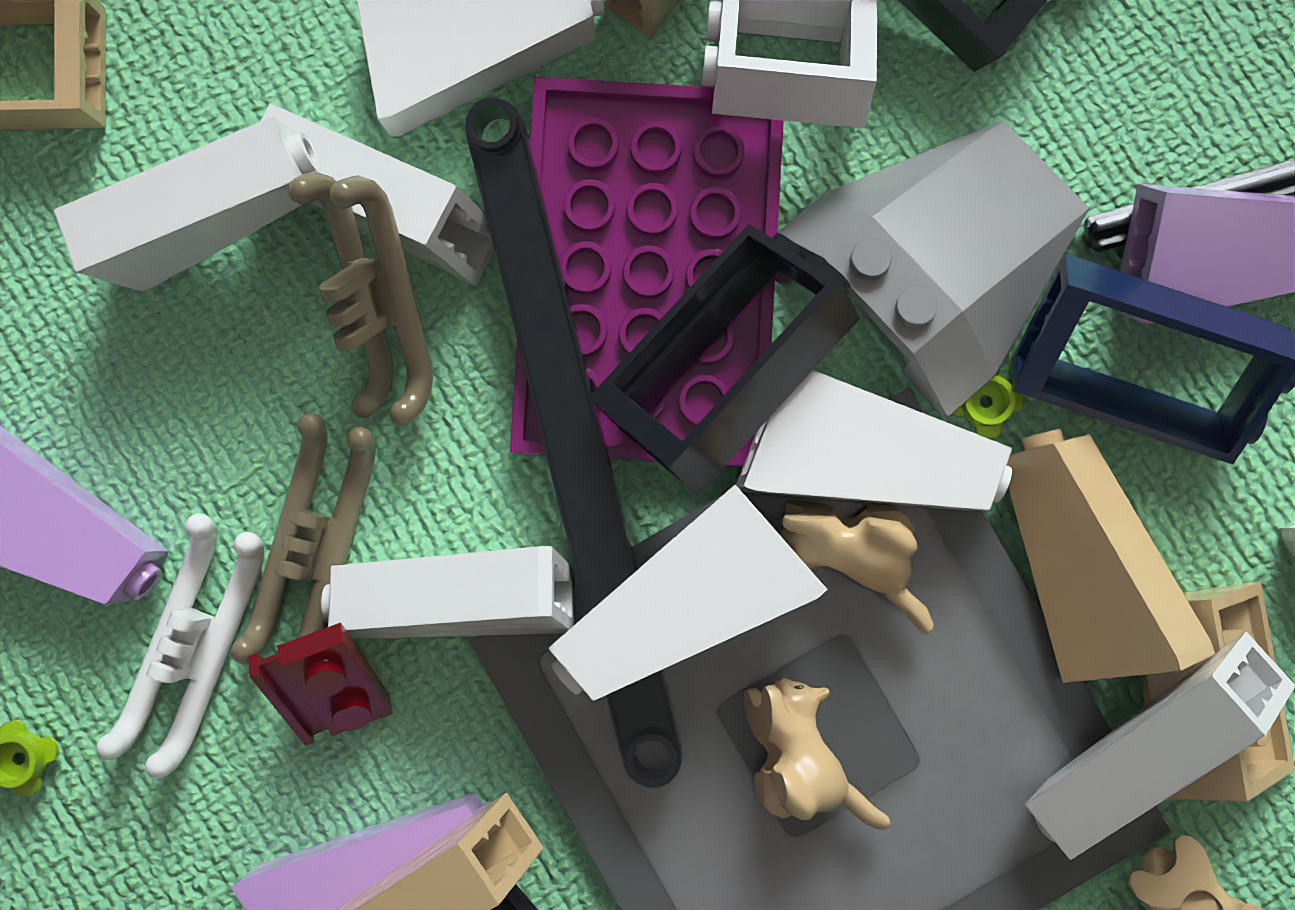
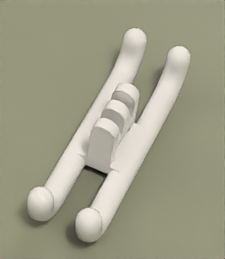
M194 514L185 523V530L190 536V543L120 718L112 730L101 737L96 745L98 756L104 760H114L130 749L143 730L162 682L173 683L186 678L190 679L167 737L157 752L152 754L145 763L147 775L154 779L165 778L171 774L182 762L191 747L258 580L265 555L264 542L258 535L252 532L239 534L235 538L233 545L235 552L238 554L237 561L216 616L213 617L193 609L192 607L212 560L218 537L216 523L205 514Z

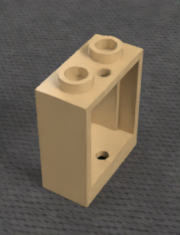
M0 0V25L54 24V100L0 101V131L106 128V8L98 0Z

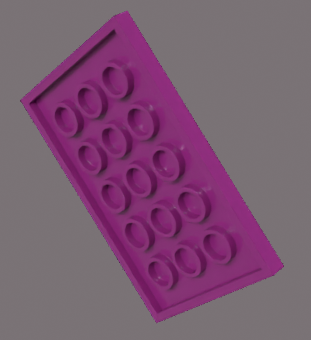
M534 77L530 146L593 392L748 224L770 238L778 233L783 120L712 114L714 87ZM773 279L762 288L648 412L680 440L683 441L772 344L775 281ZM517 341L510 453L546 456ZM597 407L610 460L657 462L620 431ZM755 434L727 463L726 467L743 468Z

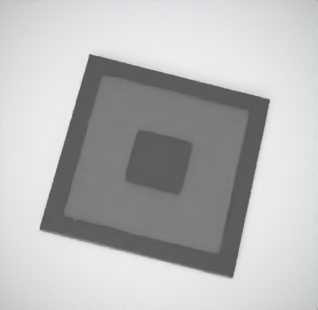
M909 387L888 399L924 413ZM741 491L778 534L784 529L783 518L787 515L785 513L787 501L802 500L823 503L836 508L843 516L848 518L858 516L870 504H878L756 494ZM721 496L632 546L637 569L644 565ZM891 505L904 512L914 527L913 536L917 541V551L911 558V576L907 582L906 589L927 607L934 623L933 631L930 634L922 633L911 619L889 601L883 593L870 590L846 574L826 566L811 570L828 589L816 600L664 668L663 672L682 743L683 760L675 778L670 783L661 787L647 788L637 784L628 776L623 765L606 695L594 701L584 690L576 695L564 685L554 672L551 664L557 658L548 648L565 633L476 636L469 640L621 910H1039L1169 833L1171 830L1155 806L1070 860L1057 843L1049 840L1041 832L1034 815L1025 806L1027 801L1048 778L1112 730L1083 681L1062 682L1044 615L982 510L963 511ZM577 579L574 580V625L586 615ZM782 678L804 683L811 688H828L830 695L817 709L816 727L824 743L840 762L847 781L874 807L889 817L890 826L887 829L880 830L865 825L844 805L830 812H817L811 820H800L792 815L783 819L769 813L760 803L754 788V774L760 771L761 767L765 764L768 752L753 735L748 725L744 710V690L757 688L762 692L763 687L773 685L775 681ZM645 741L636 747V756L645 768L660 770L667 767L671 762V755L668 749L660 742Z

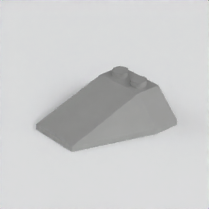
M1002 120L822 194L778 233L790 239L802 251L806 258L805 260L814 266H817L821 261H825L835 267L848 280L851 289L847 294L910 360L902 373L946 419L995 376L1090 208Z

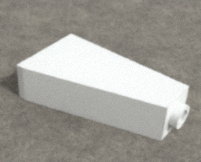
M357 0L378 120L390 138L402 136L596 39L594 16L605 14L603 0Z
M269 104L261 121L274 116L295 132H303L312 143L319 159L320 170L316 172L329 175L336 181L359 175L374 180L386 192L393 208L404 251L476 287L495 249L486 214L458 186L276 105ZM314 200L310 202L324 209L322 203L319 200ZM360 204L352 206L357 227L370 233L363 207Z
M273 116L56 208L54 212L76 273L143 292L302 206L291 200L288 194V186L294 178L300 175L319 171L320 163L308 137L303 132H295Z
M813 370L756 432L736 486L741 491L756 494L963 511L990 510L992 503H998L1009 486L1012 469L1006 464L1012 448Z
M734 485L553 643L548 649L557 659L551 666L570 691L578 695L584 690L594 701L816 600L828 589L741 490Z
M552 546L331 566L330 584L325 585L323 589L321 610L324 621L328 623V627L342 623L352 639L566 633L574 626V568Z
M1245 632L1048 778L1027 801L1025 806L1034 815L1041 832L1049 840L1057 843L1067 857L1072 860L1266 736L1294 690L1295 684L1253 638Z

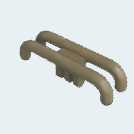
M319 172L300 175L290 182L288 194L292 201L301 205L308 204L314 200H319L322 203L342 270L319 285L323 302H337L326 310L330 326L342 327L333 334L336 348L339 351H350L363 345L368 363L367 382L361 392L351 401V410L359 418H367L377 412L386 401L392 388L394 368L385 328L395 326L407 371V384L403 395L392 405L390 418L395 424L406 426L412 423L425 409L431 395L433 374L391 203L386 192L374 180L359 175L340 179L339 181ZM356 204H360L366 214L377 260L365 257L352 208Z
M315 413L304 414L298 420L297 428L302 436L298 458L250 620L241 638L236 640L231 647V656L236 662L240 664L249 663L248 656L255 653L260 655L266 647L273 632L289 578L296 580L314 579L297 638L327 628L328 623L324 621L321 610L322 592L325 585L330 584L331 566L345 565L375 461L376 441L369 429L355 427L347 435V443L350 447L349 461L333 517L309 511L326 451L327 426L324 420Z

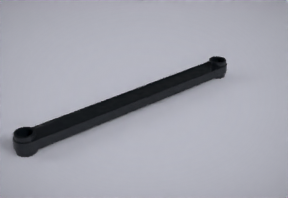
M495 97L484 98L476 102L468 112L465 123L466 137L587 615L638 569L597 407L588 398L593 391L526 126L518 110L508 101ZM496 119L510 121L508 133L502 139L496 142L482 140L483 131L490 122ZM662 669L606 695L623 765L630 778L637 784L647 788L661 787L670 783L678 774L683 760L682 743ZM645 741L660 742L668 749L671 755V762L667 767L660 770L645 768L636 756V747Z

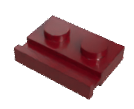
M342 623L277 645L278 653L264 659L259 653L248 656L250 678L305 746L314 743V735L328 730L334 736L345 731L360 729L372 721L393 714L390 694Z

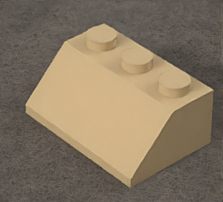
M1261 581L1183 592L1209 636L1215 654L1237 637L1247 632L1276 664ZM1210 657L1182 671L1146 674L1147 679L1143 690L1145 705H1148ZM1284 706L1266 736L1176 792L1168 799L1248 802L1293 772L1295 766Z

